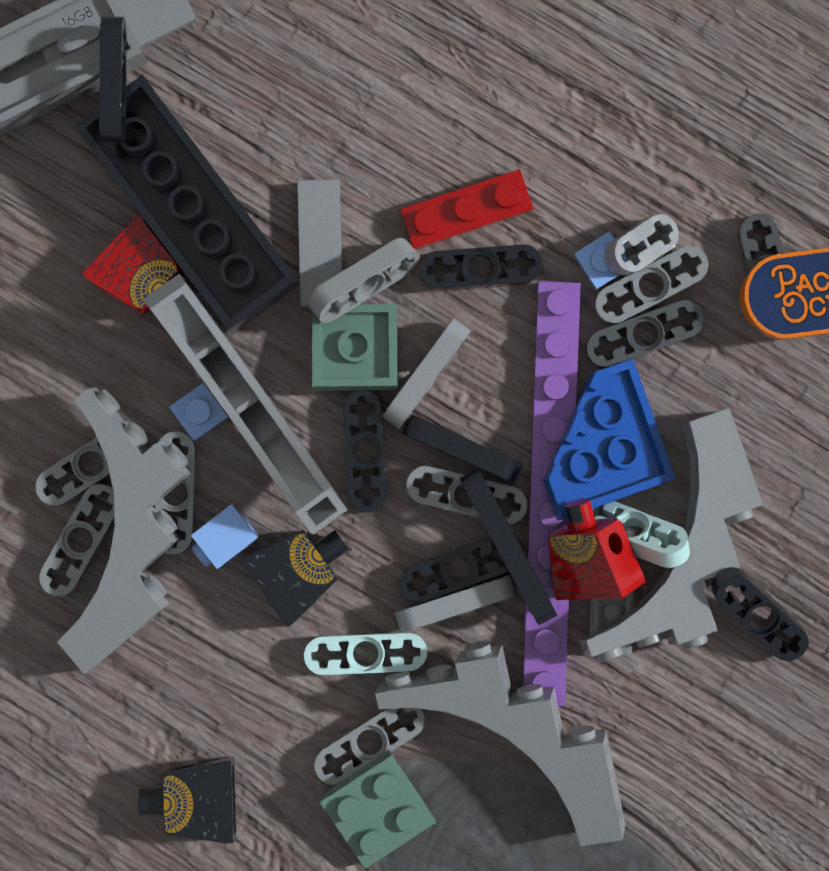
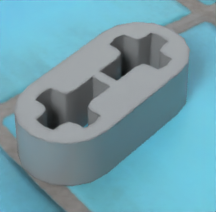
M657 214L642 220L607 245L605 250L607 266L617 275H628L643 269L677 244L679 230L676 223L671 217L664 214ZM659 228L662 232V235L658 238L659 240L649 244L647 237L655 233L656 229ZM634 246L637 252L629 256L628 261L624 262L621 255L625 252V249Z

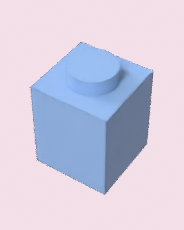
M231 504L191 535L196 542L191 548L206 567L213 564L216 569H220L257 541L260 536L237 506Z

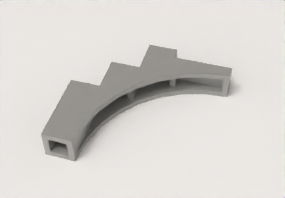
M178 274L145 297L144 301L205 382L312 535L346 512L348 509L309 452L181 275Z
M96 387L85 389L74 399V402L92 426L107 460L114 491L115 526L109 560L96 593L81 617L57 641L84 675L97 667L170 604L164 597L167 592L163 585L154 576L149 575L147 577L143 573L149 565L180 540L179 536L174 532L177 529V525L173 519L162 509L157 512L153 506L191 474L185 467L188 463L187 458L174 444L171 443L167 446L162 441L155 443L148 449L145 446L148 439L141 429L133 422L127 424L117 413L120 406L114 397L105 389L99 391Z
M730 408L681 424L689 461L690 492L683 527L688 535L689 558L680 566L665 568L657 583L630 611L609 626L580 639L579 642L584 656H597L599 662L606 661L622 655L621 647L637 641L638 647L641 648L663 640L661 632L664 631L669 644H682L684 650L707 643L706 635L718 631L701 582L705 581L706 587H710L713 578L719 571L729 567L741 568L724 519L727 518L729 525L753 517L751 509L763 505Z
M489 642L472 643L464 648L465 651L460 652L455 662L456 669H452L451 665H438L429 668L426 674L411 676L408 671L396 672L387 675L385 680H382L375 692L379 710L418 708L447 712L477 722L505 737L537 764L557 789L571 815L580 846L623 840L626 824L606 729L595 730L593 726H582L569 731V734L564 735L555 688H542L541 684H529L518 688L516 693H512L502 645L490 646Z

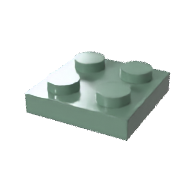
M360 304L329 323H322L312 312L313 391L398 390L397 304Z
M390 750L318 796L320 804L365 869L437 823L433 814Z

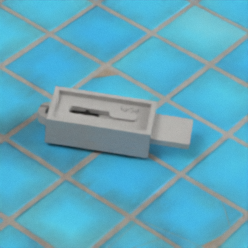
M56 0L1 27L0 136L100 87V24L102 17H125L127 27V73L148 63L141 48L198 21L188 0Z

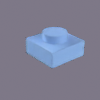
M610 231L573 255L595 291L620 276L612 272L605 261L606 247L614 239ZM623 253L621 257L622 260L626 262L628 261V259Z
M204 382L169 406L194 442L229 418Z

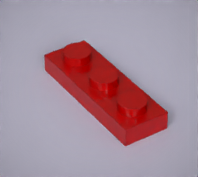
M518 169L402 208L400 212L411 245L415 250L531 212L533 211V206L521 171Z

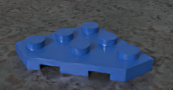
M633 359L589 375L543 480L557 521L568 518L565 504L570 501L589 498L593 509L676 479Z

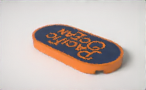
M829 248L777 254L757 262L751 268L747 277L744 278L740 287V306L749 324L762 332V335L774 340H790L829 334Z

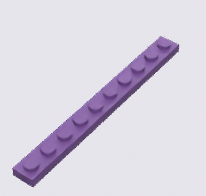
M538 281L527 558L558 616L538 625L525 602L522 686L541 684L542 688L554 687L558 706H565L569 600H556L548 539L551 533L569 523V520L565 518L557 521L543 480L576 407L581 283Z

